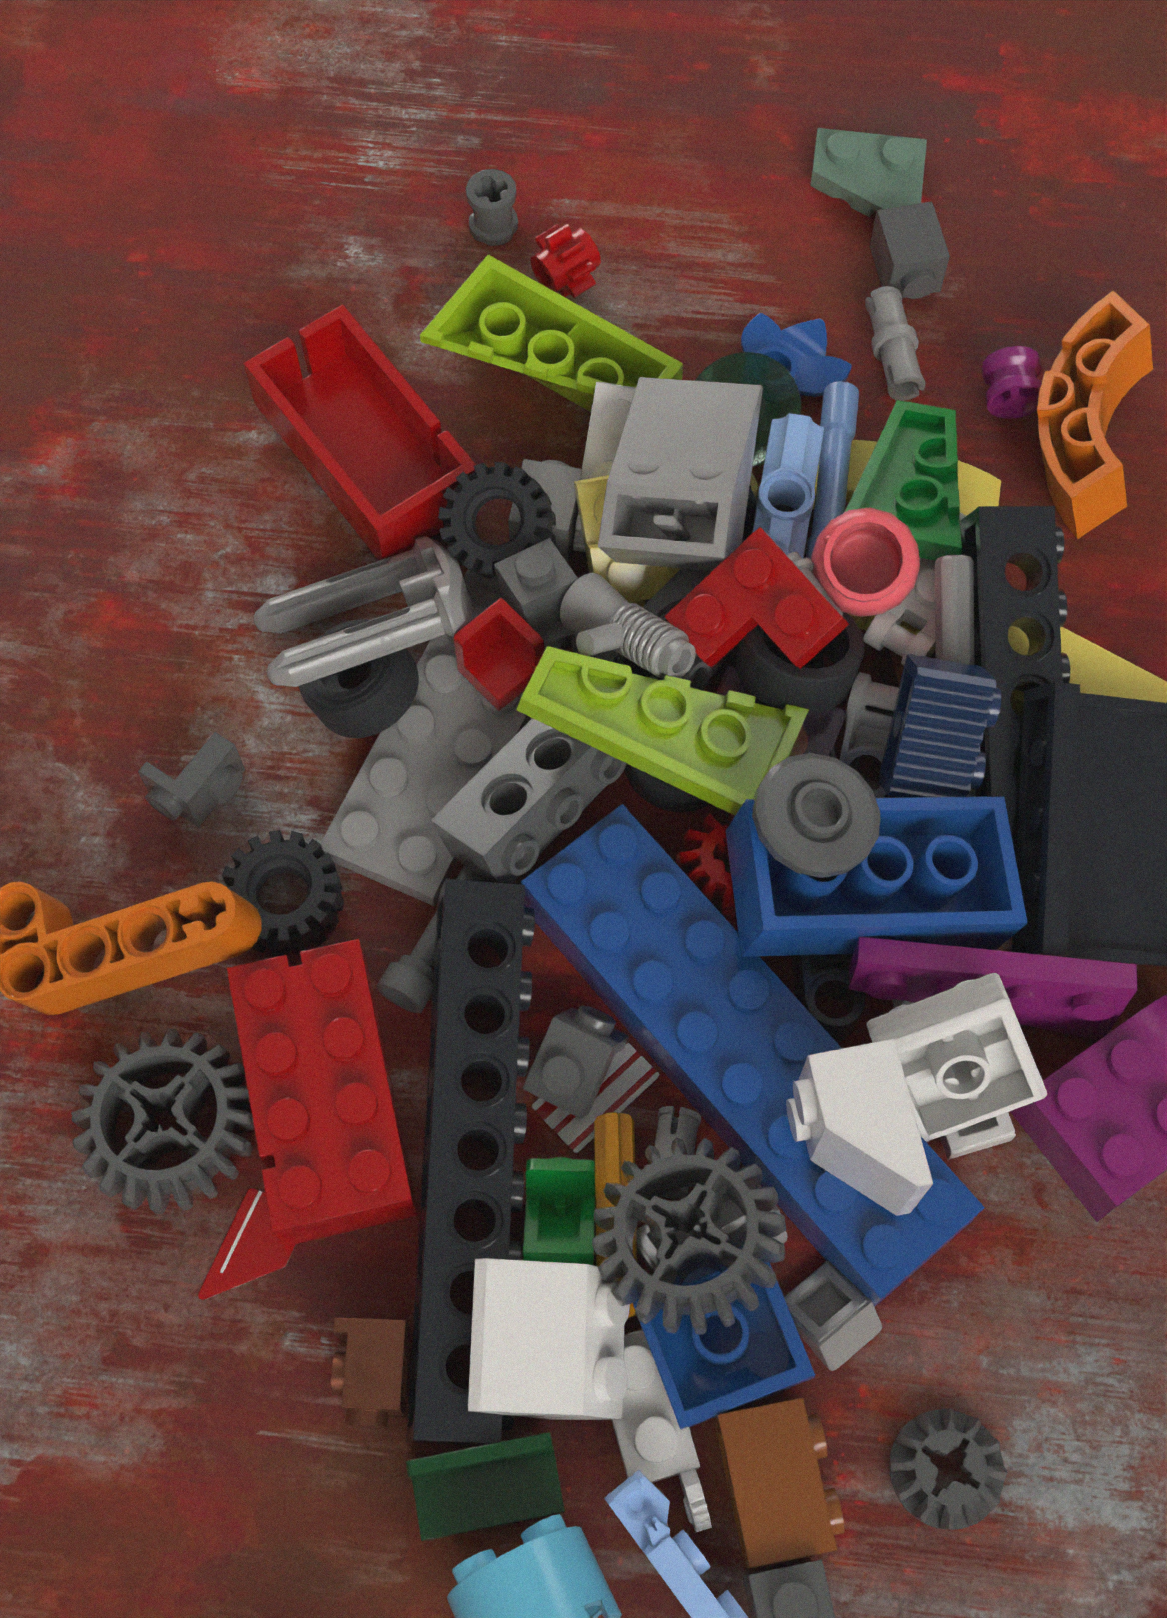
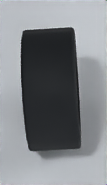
M843 612V617L849 625L821 650L830 657L834 665L818 669L805 667L799 669L797 666L781 660L769 650L766 642L772 641V639L757 625L738 644L736 652L737 673L746 689L764 704L782 710L786 704L809 709L807 715L829 711L846 700L853 686L865 653L863 634L854 619L849 614Z

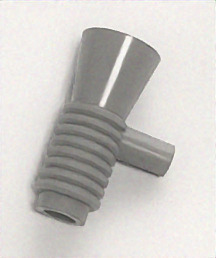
M585 574L578 578L567 590L560 608V619L566 629L578 633L576 646L580 654L593 656L614 650L658 678H664L665 675L681 678L692 667L696 651L695 647L689 643L687 634L638 604L629 603L600 574Z

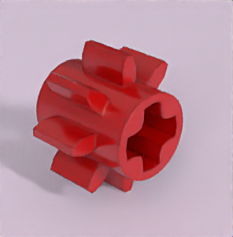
M557 224L535 237L537 245L541 250L530 258V264L534 276L540 284L556 293L560 291L563 297L571 295L573 298L596 285L590 273L600 266L601 257L595 242L585 230L577 228L571 231L569 225L566 224L560 228Z

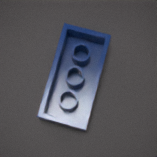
M876 798L881 813L879 837L864 861L845 874L823 878L796 873L774 859L759 840L752 817L754 799H746L725 830L741 957L853 954L859 937L997 950L1027 924L1005 798Z

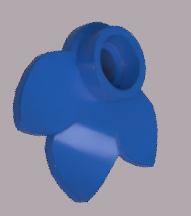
M759 313L747 324L742 333L741 348L748 360L744 369L743 381L744 384L762 385L761 402L771 404L782 403L791 399L795 394L812 397L823 396L827 385L838 381L845 382L850 374L852 367L850 363L833 356H825L827 333L822 319L798 323L781 330L772 319L763 313ZM772 376L778 378L779 380H769L765 377Z

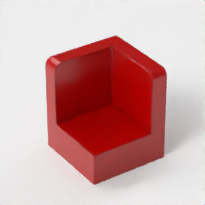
M499 598L459 630L453 638L458 671L498 711L502 710L525 691L544 654L543 638L502 598Z

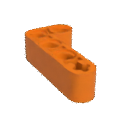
M21 881L11 882L0 888V992L6 998L47 1015L62 1014L239 956L250 950L258 941L262 930V919L258 909L249 901L225 885L211 881L199 883L73 925L69 908L61 901L30 884ZM35 910L32 921L26 926L28 917ZM166 929L164 942L159 948L153 950L156 937L161 931ZM105 950L102 963L94 969L97 956ZM44 970L43 979L35 988L37 977Z

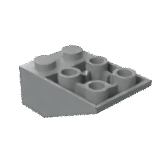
M639 377L606 484L598 547L617 563L713 571L742 544L762 399V385Z

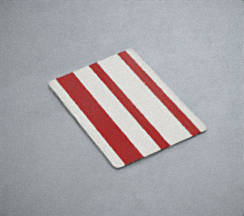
M627 1042L624 1049L614 1055L588 1115L580 1119L541 1098L533 1103L532 1108L575 1153H578L594 1138V1121L597 1116L611 1112L621 1113L659 1077V1073Z

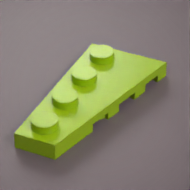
M547 646L516 709L535 720L733 815L737 814L746 799H754L755 792L769 769L789 757L809 709L786 704L783 710L755 703V696L731 690L724 696L691 688L690 680L665 675L663 680H657L632 674L630 666Z

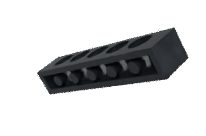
M979 506L960 521L961 555L969 556L974 561L975 665L984 667L996 679V688L1001 690V708L997 722L993 727H986L983 731L980 751L985 753L986 766L983 781L979 789L976 790V797L1005 798L1015 858L1017 852L1016 828L1018 824L1020 780L1014 772L1013 764L1018 752L1021 753L1023 719L1017 716L1012 709L1011 694L1014 689L1024 692L1052 682L1069 683L1070 662L1067 654L1061 652L1060 628L1064 626L1067 617V597L1063 589H1058L1057 567L1064 554V533L1062 528L1055 524V506ZM1006 563L1014 564L1024 572L1026 577L1025 591L1017 590L1008 583L1005 576ZM1010 626L1020 628L1027 635L1029 640L1027 655L1017 653L1010 646L1008 641Z

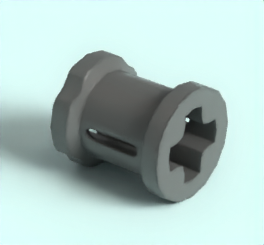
M486 169L475 173L468 180L466 186L467 202L473 209V213L469 217L470 233L475 240L484 242L489 246L503 245L509 242L518 230L517 213L512 208L517 197L515 181L502 170Z

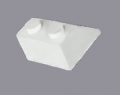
M895 1039L808 1055L799 1080L793 1082L794 1098L786 1100L789 1125L795 1142L806 1140L809 1157L812 1162L896 1216L911 1213L933 1185Z
M488 1258L475 1259L468 1411L549 1420H622L623 1398L628 1387V1374L624 1364V1324L629 1315L630 1304L625 1306L619 1305L613 1295L619 1281L604 1282L598 1266L589 1264Z

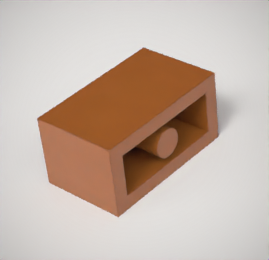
M799 1398L718 1414L714 1420L744 1570L836 1551L837 1546L834 1535L844 1533L845 1527L840 1501L835 1488L824 1489L817 1459L827 1458V1445L818 1413L807 1415L804 1399Z

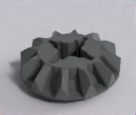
M951 1408L921 1413L909 1421L897 1435L891 1449L889 1461L891 1482L898 1499L905 1509L924 1524L944 1530L963 1529L975 1525L984 1519L1000 1503V1495L1008 1473L1004 1467L1000 1452V1441L990 1434L979 1418L966 1415ZM962 1442L965 1446L961 1451L963 1457L960 1460L959 1467L967 1474V1479L975 1484L974 1487L968 1483L962 1484L952 1481L945 1488L939 1489L934 1496L931 1493L937 1484L934 1480L937 1477L938 1469L930 1462L931 1458L921 1451L922 1448L930 1454L935 1452L938 1455L945 1456L952 1449L959 1447Z

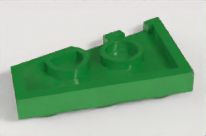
M897 400L845 512L871 507L892 513L910 529L918 544L919 557L934 561L942 556L962 554L956 411Z

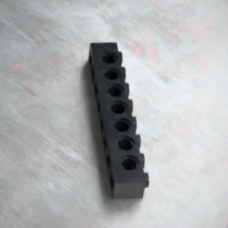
M446 878L438 896L406 1443L483 1446L501 1442L502 1430H511L513 1426L514 1416L468 1411L469 1389L457 1387L450 1381L446 1372V1361L452 1350L466 1349L471 1352L472 1314L462 1313L453 1305L450 1298V1287L453 1280L460 1277H468L474 1280L475 1259L521 1260L520 1241L510 1240L511 1213H520L524 1193L523 1172L513 1171L514 1144H523L527 1121L526 1104L516 1102L517 1076H526L529 1063V1037L519 1036L520 1011L529 1010L532 994L531 971H521L522 947H531L535 925L534 908L524 907L525 885ZM478 943L491 946L499 955L500 965L493 968H484L477 965L471 959L468 947ZM473 1007H481L488 1010L496 1019L497 1031L490 1034L475 1032L467 1024L464 1012ZM470 1072L485 1075L493 1085V1099L480 1102L468 1097L462 1089L461 1076ZM466 1139H475L482 1142L488 1148L491 1155L490 1167L486 1170L475 1171L464 1166L458 1157V1143ZM471 1207L480 1211L488 1225L486 1238L478 1242L462 1238L454 1226L456 1210Z

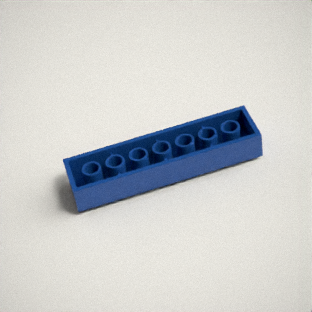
M623 804L521 881V885H525L524 907L534 908L535 923L729 1148L733 1147L739 1151L742 1164L744 1166L756 1164L762 1170L763 1179L760 1185L762 1187L775 1188L778 1194V1206L820 1255L872 1301L874 1307L967 1227L985 1208L922 1137L921 1140L933 1185L909 1214L896 1216L810 1160L806 1140L795 1142L792 1136L786 1100L794 1098L793 1082L799 1080L808 1055L842 1048L760 956L741 957L738 932Z

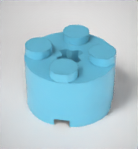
M560 1514L547 1517L527 1528L520 1535L524 1544L496 1558L493 1549H489L467 1558L452 1569L457 1585L450 1591L447 1600L455 1618H597L601 1614L604 1618H620L622 1615L581 1527H566Z

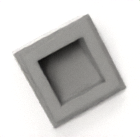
M828 1260L784 1297L799 1335L831 1371L838 1369L882 1329V1323L872 1301Z

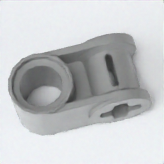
M859 672L853 683L847 704L846 730L840 761L858 771L873 790L875 798H883L886 795L885 790L880 782L866 778L860 769L859 759L861 755H872L882 763L899 688L872 682L871 675Z

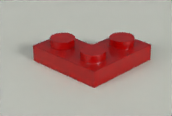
M761 527L754 531L664 616L671 625L687 634L689 643L695 647L696 654L711 668L737 645L748 632L759 625L788 659L801 669L849 625L844 617Z

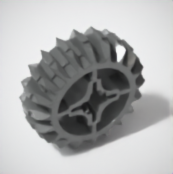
M168 1028L163 1036L161 1046H157L149 1032H141L138 1039L140 1050L131 1053L123 1043H115L114 1054L120 1061L111 1069L105 1062H94L93 1070L102 1081L98 1086L91 1084L79 1086L78 1094L90 1103L91 1107L71 1112L72 1122L78 1127L86 1129V1131L73 1139V1146L80 1154H90L82 1165L83 1171L90 1178L103 1176L99 1189L111 1198L123 1191L122 1203L126 1207L136 1210L147 1197L149 1208L155 1214H163L168 1207L170 1194H173L175 1201L182 1210H190L193 1207L194 1201L192 1189L199 1187L209 1199L216 1197L218 1189L211 1178L220 1171L226 1178L236 1179L239 1171L229 1160V1157L232 1153L239 1156H249L253 1150L250 1142L238 1135V1133L254 1130L252 1113L244 1111V1109L250 1107L247 1086H240L246 1078L245 1071L240 1063L227 1065L230 1054L223 1045L218 1044L207 1051V1040L202 1034L195 1032L183 1045L178 1031ZM163 1074H186L184 1078L177 1075L168 1085L159 1089H149L141 1085L147 1080ZM213 1086L217 1099V1117L209 1139H206L196 1129V1116L205 1104L202 1097ZM126 1102L132 1107L135 1117L132 1128L124 1137L128 1144L119 1153L115 1136L116 1122L121 1107ZM145 1106L152 1107L159 1114L166 1110L172 1117L173 1113L177 1118L176 1122L187 1135H181L173 1127H170L168 1130H164L160 1124L158 1127L154 1122L155 1118ZM171 1151H183L192 1156L186 1162L172 1168L163 1170L143 1169L148 1162L154 1165L164 1154Z
M676 1137L671 1145L673 1156L661 1159L659 1150L655 1146L648 1145L647 1149H645V1156L649 1166L643 1170L635 1163L624 1160L621 1169L628 1182L627 1186L618 1183H606L604 1188L605 1196L615 1207L595 1209L594 1220L597 1226L606 1232L600 1233L592 1239V1247L597 1255L608 1257L598 1267V1270L604 1282L619 1281L613 1292L619 1305L625 1306L639 1299L635 1311L639 1321L647 1324L654 1319L662 1308L663 1326L666 1332L676 1333L680 1327L682 1315H690L695 1333L704 1334L708 1326L705 1314L718 1311L721 1323L728 1327L735 1323L730 1303L737 1299L744 1308L750 1311H754L759 1306L758 1297L750 1286L751 1283L763 1288L774 1287L777 1281L776 1274L765 1263H775L785 1259L786 1251L784 1244L772 1237L785 1232L786 1223L783 1214L769 1212L778 1204V1194L774 1187L758 1188L763 1176L762 1170L756 1164L739 1170L741 1161L739 1151L733 1147L726 1150L718 1160H714L713 1143L706 1138L698 1145L696 1155H688L683 1139ZM695 1187L687 1197L680 1201H667L659 1198L663 1194L678 1188ZM724 1196L728 1197L739 1207L748 1222L747 1236L742 1250L731 1245L729 1236L716 1227L721 1216L719 1204ZM638 1221L647 1224L651 1234L662 1241L655 1255L659 1265L652 1276L640 1267L633 1256V1237ZM695 1225L700 1226L703 1236L701 1240L689 1236L683 1245H679L675 1234L678 1229L689 1233ZM708 1267L722 1273L720 1276L702 1284L680 1286L690 1272L698 1268Z

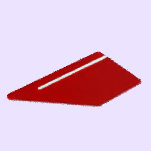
M255 1188L248 1189L198 1293L199 1299L206 1300L284 1268L287 1265L296 1244L284 1247L272 1232L266 1193Z

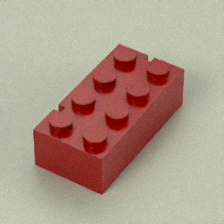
M343 304L298 331L307 371L310 374L304 379L295 344L289 337L243 363L254 404L378 560L411 550L417 537L426 536L432 538L440 533L439 529L444 528V523L438 518L439 508H446L448 502L443 495L448 487L454 490L459 485L455 478L463 471L468 476L473 474L476 464L448 430L441 432L439 419Z
M359 939L301 951V965L291 966L287 955L227 968L259 1157L268 1168L262 1170L272 1232L284 1247L418 1216L368 963Z

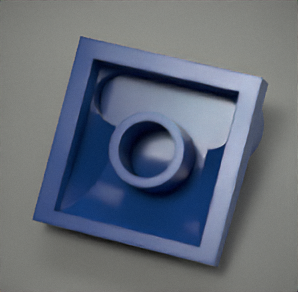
M744 1245L739 1246L737 1248L742 1250ZM708 1267L698 1268L690 1272L680 1286L702 1284L720 1276L722 1273ZM777 1281L773 1288H763L751 1283L750 1286L758 1297L759 1306L754 1311H750L744 1308L737 1299L730 1303L735 1323L728 1327L721 1323L718 1311L705 1314L708 1326L704 1334L695 1333L690 1315H682L681 1324L676 1333L666 1332L663 1326L662 1308L654 1319L647 1324L640 1321L680 1430L768 1396L782 1394L793 1386L815 1378L814 1370ZM637 1299L636 1301L633 1302L635 1311H636L637 1302H638L639 1299Z

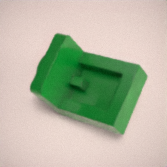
M567 1157L551 1159L531 1158L527 1160L523 1261L593 1265L594 1161L570 1159Z

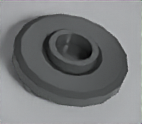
M815 753L787 757L769 769L755 792L752 817L759 840L775 860L796 873L820 878L845 874L865 860L879 837L881 813L873 790L858 771L837 758Z

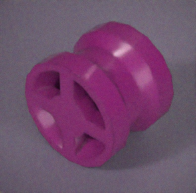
M1024 346L1006 347L988 355L983 361V379L990 386L986 392V405L990 414L1010 419L1027 416L1037 411L1039 391L1042 381L1037 379L1042 368L1041 359L1037 351Z

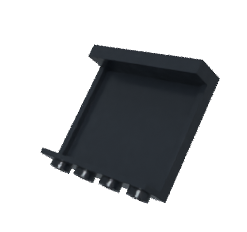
M1052 682L1024 691L1016 863L1027 924L1012 936V952L1167 967V703L1080 693V684Z

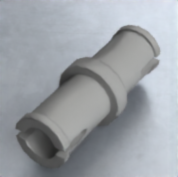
M891 286L880 287L870 293L872 298L867 297L865 299V306L869 312L874 331V337L871 342L873 354L877 360L882 362L889 396L894 400H910L920 395L919 390L923 391L926 384L915 352L918 348L919 340L915 329L908 325L902 304V294L899 289Z

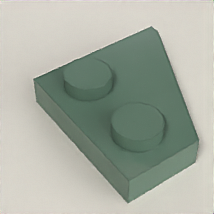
M818 128L810 186L832 198L845 200L851 208L869 218L877 210L919 204L922 198L927 139Z

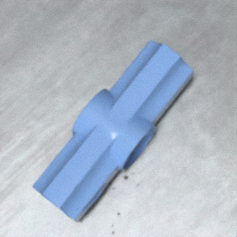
M789 413L786 417L772 419L752 533L761 527L786 555L798 552L803 559L809 521L815 500V483L824 427L814 423L810 416ZM787 505L795 511L782 512L773 506Z

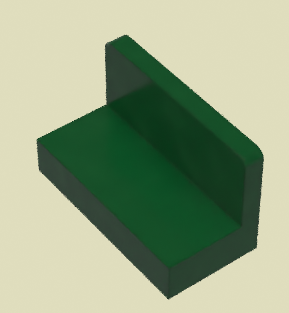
M551 1432L406 1461L407 1476L413 1483L420 1536L423 1542L565 1513Z

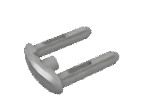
M420 536L415 538V543L411 550L268 599L255 612L254 624L262 632L279 634L399 592L403 593L407 607L286 649L268 664L267 677L276 686L297 687L445 634L454 638V635L472 621V604L458 561L438 541L426 536Z

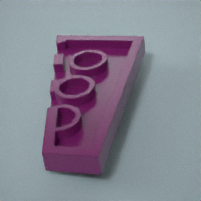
M868 937L858 938L849 964L848 989L865 992L877 999H899L913 1003L952 989L963 981L975 980L991 973H997L1001 978L1020 1025L1098 1041L1108 1034L1137 991L1136 964Z

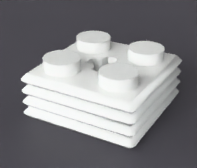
M991 973L975 980L963 981L952 989L910 1005L895 1007L889 1013L867 1022L872 1043L895 1039L919 1133L926 1142L1039 1101L1047 1096L1045 1085L1004 985L997 973Z

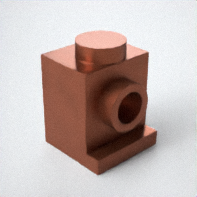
M334 1318L333 1333L341 1342H347L346 1352L336 1351L334 1353L331 1374L332 1396H342V1408L345 1410L344 1426L364 1429L388 1428V1416L406 1417L412 1330L406 1320Z

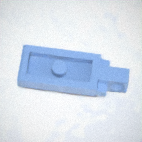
M640 1470L633 1473L632 1476L604 1498L691 1618H748L728 1590L717 1599L711 1593L700 1577L711 1566L684 1530H681L671 1538L670 1528L667 1526L670 1501Z

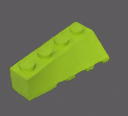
M490 255L485 257L420 334V341L422 343L523 373L589 412L592 410L595 385L598 381L636 388L639 377L682 380L683 363Z

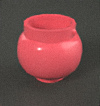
M871 507L848 510L832 519L816 538L811 555V560L814 563L812 573L836 607H839L844 613L858 617L882 615L900 605L915 587L920 570L918 544L908 526L892 513Z

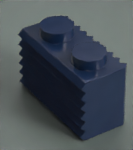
M907 654L878 776V781L887 795L903 798L968 797L971 789H979L986 766L985 753L980 751L983 731L986 727H993L996 724L1001 708V690L996 688V679L984 667Z

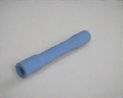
M833 382L824 389L820 426L824 427L819 459L812 533L807 542L806 558L810 559L818 535L832 519L845 512L851 443L856 433L859 403L858 388L848 382Z

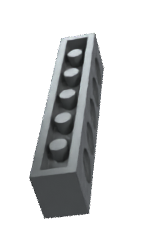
M681 568L642 608L668 622L664 616L711 572ZM738 644L712 668L704 663L696 654L692 667L681 679L690 680L691 688L704 690L710 678L737 652ZM614 650L593 656L594 658L630 666L632 674L663 680V678L654 676ZM532 718L431 819V822L453 858L487 882L512 884L520 875L532 868L538 856L564 829L571 827L578 820L582 811L608 784L613 783L620 777L627 763Z

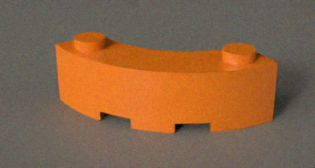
M1114 291L1094 304L1062 339L1063 348L1055 359L1051 370L1045 371L1039 391L1037 406L1039 440L1048 490L1059 515L1077 539L1127 507L1123 464L1112 452L1105 439L1110 419L1121 399L1142 377L1153 370L1150 324Z

